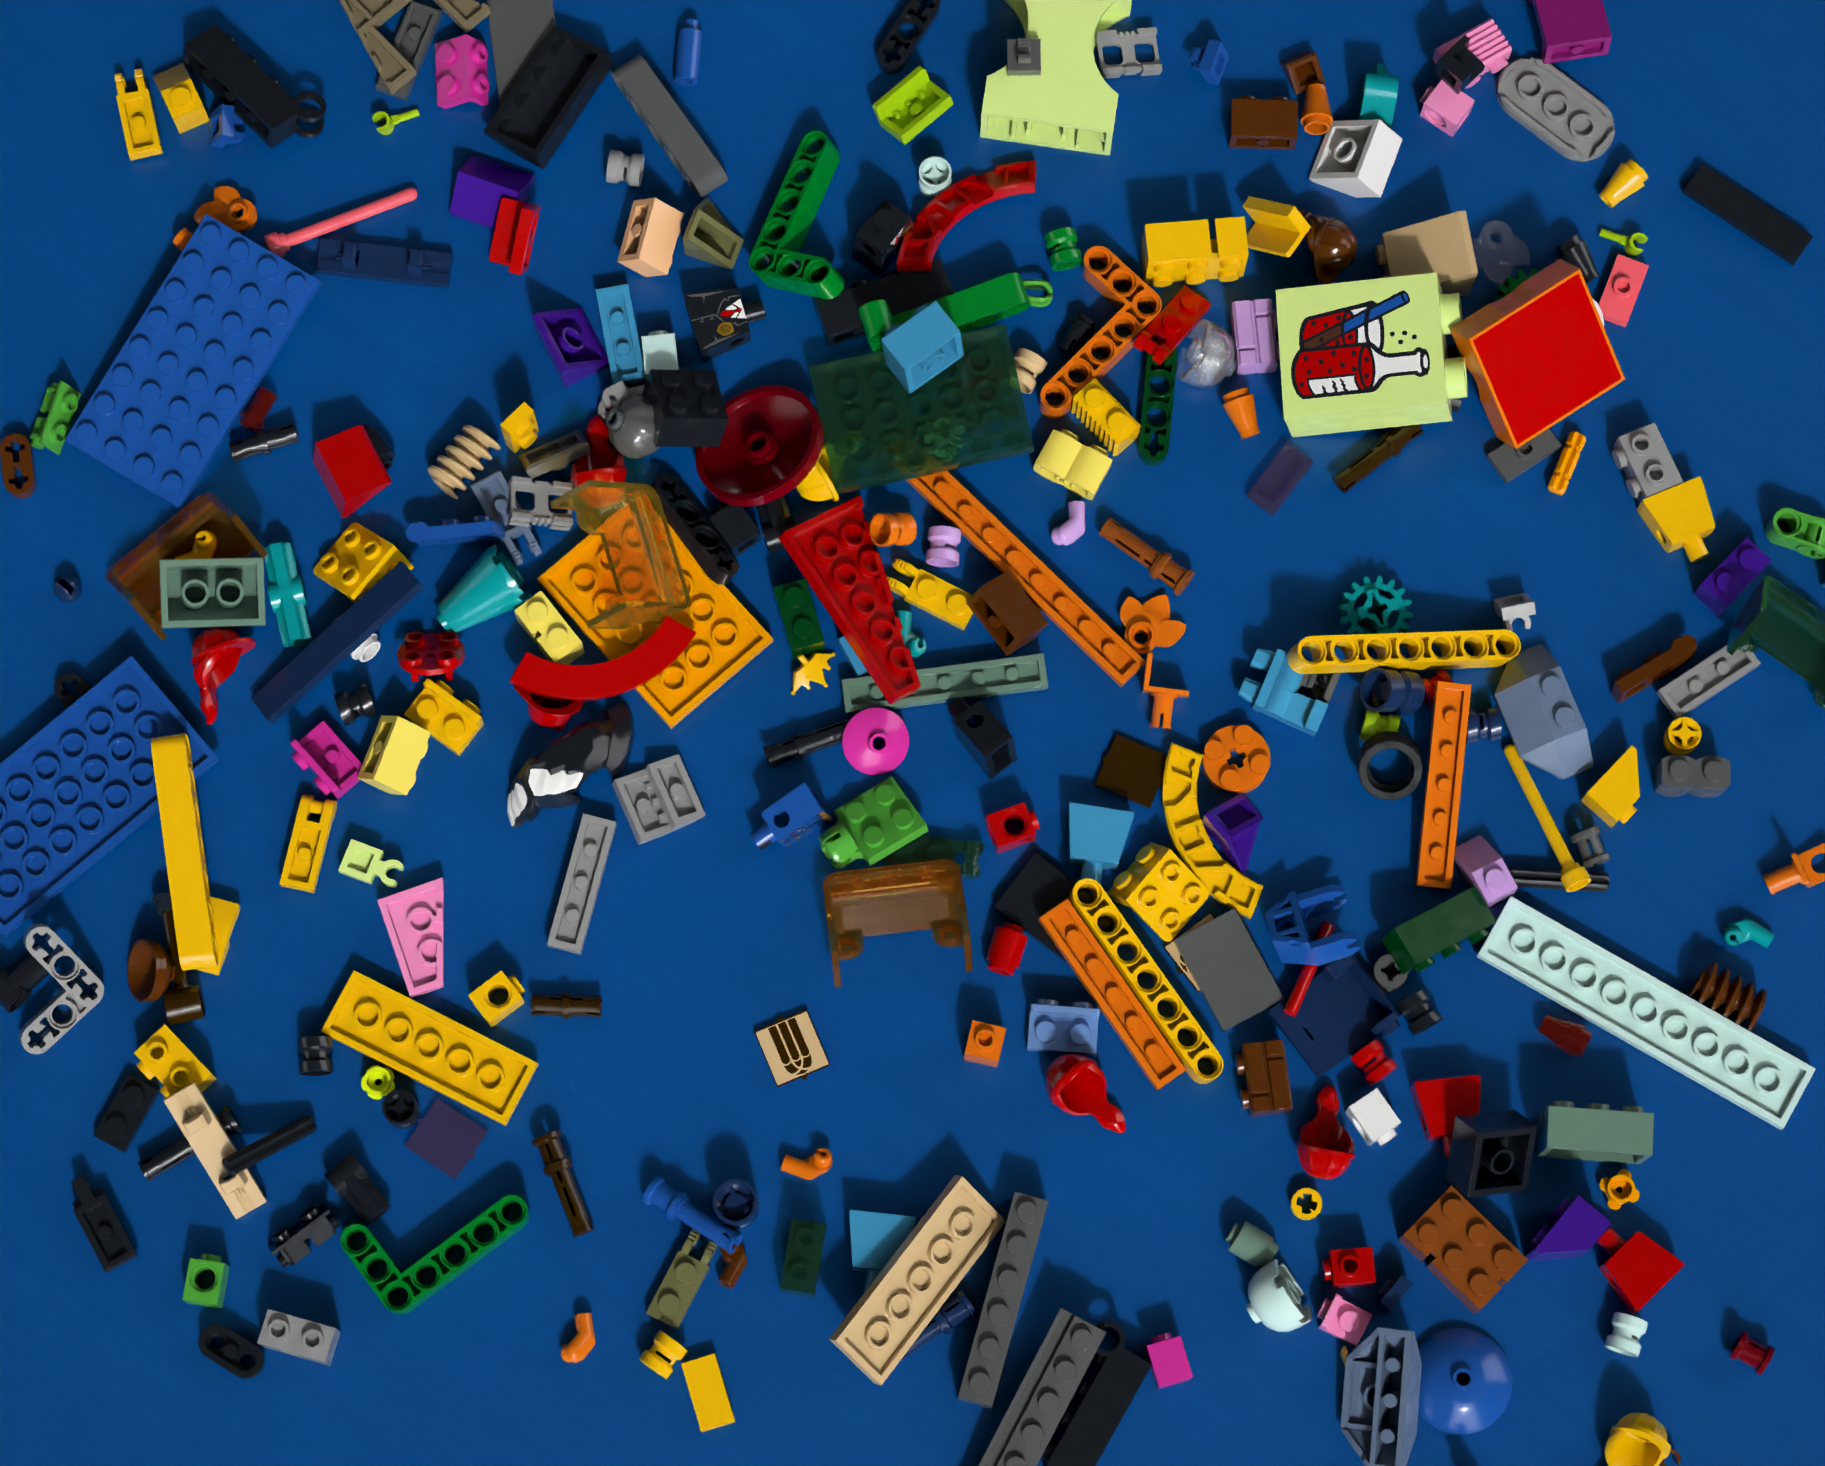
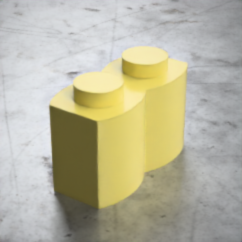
M1053 429L1034 463L1033 470L1048 480L1063 485L1068 490L1092 501L1113 460L1108 457L1109 453L1103 448L1096 445L1088 447L1078 442L1079 438L1074 433L1062 429L1061 432Z

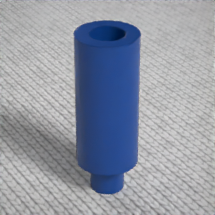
M692 18L685 20V28L679 30L674 81L683 86L698 84L703 33L698 30V20Z

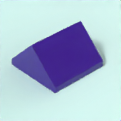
M472 154L458 171L449 213L452 216L495 230L501 199L509 197L526 201L535 175Z
M582 308L536 312L532 315L535 332L564 388L609 366L608 357Z

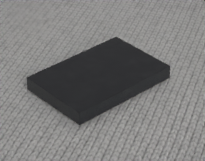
M1035 853L994 905V909L1015 925L1022 927L1024 932L1067 963L1038 919L1066 899L1069 900V894L1076 883ZM1085 889L1078 890L1077 896L1082 903L1091 904L1094 902L1093 895ZM1100 917L1097 920L1098 927L1104 932L1113 923L1108 917Z

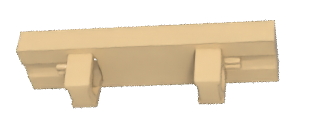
M193 1081L164 1098L165 1105L235 1219L237 1220L267 1202V1198L248 1168L226 1181L222 1180L228 1175L224 1171L221 1161L223 1158L237 1152V1149L196 1082Z

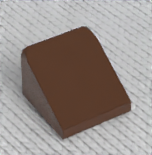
M1306 50L1280 61L1282 70L1295 95L1306 91V88L1311 84L1326 83L1316 52Z

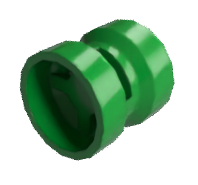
M1071 227L1059 228L1044 236L1046 248L1051 252L1049 261L1052 270L1065 271L1083 263L1082 252L1076 246L1078 241L1076 229Z

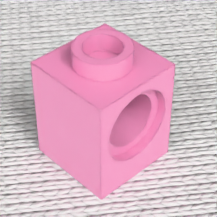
M1441 80L1436 88L1430 85L1422 96L1420 102L1423 104L1420 116L1453 137L1471 113L1475 100L1462 91L1457 94Z

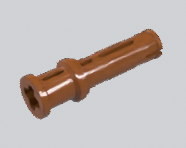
M1112 517L1105 522L1099 532L1101 537L1147 568L1151 578L1154 580L1159 578L1173 588V593L1177 596L1187 588L1195 575L1194 570H1186L1172 560L1170 553H1160L1116 522Z

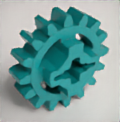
M1379 575L1375 583H1371L1368 576L1364 577L1362 587L1355 582L1352 583L1350 589L1353 594L1345 592L1342 600L1347 604L1340 605L1338 609L1339 613L1346 615L1341 618L1340 626H1349L1346 635L1407 633L1409 626L1405 622L1411 621L1413 613L1405 611L1412 604L1411 600H1402L1406 590L1404 588L1397 591L1394 590L1395 580L1393 579L1387 585L1382 584V576ZM1379 593H1380V594H1383V595H1385V596H1387V597L1390 598V599H1387V598H1385V597L1379 595ZM1363 596V606L1353 611L1355 602ZM1371 607L1376 612H1382L1380 619L1377 618L1375 613L1369 614ZM1398 615L1396 624L1391 629H1388L1389 624L1387 620ZM1361 626L1371 630L1372 632L1366 631Z

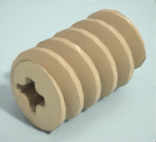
M470 425L463 426L462 432L464 436L456 435L453 438L456 447L452 445L445 447L448 457L439 455L436 458L439 467L434 465L428 467V473L434 483L454 499H458L453 490L455 487L463 491L467 489L462 481L464 477L472 481L476 479L471 468L474 467L481 471L484 469L479 459L481 457L490 461L493 459L488 448L501 449L500 445L487 433Z

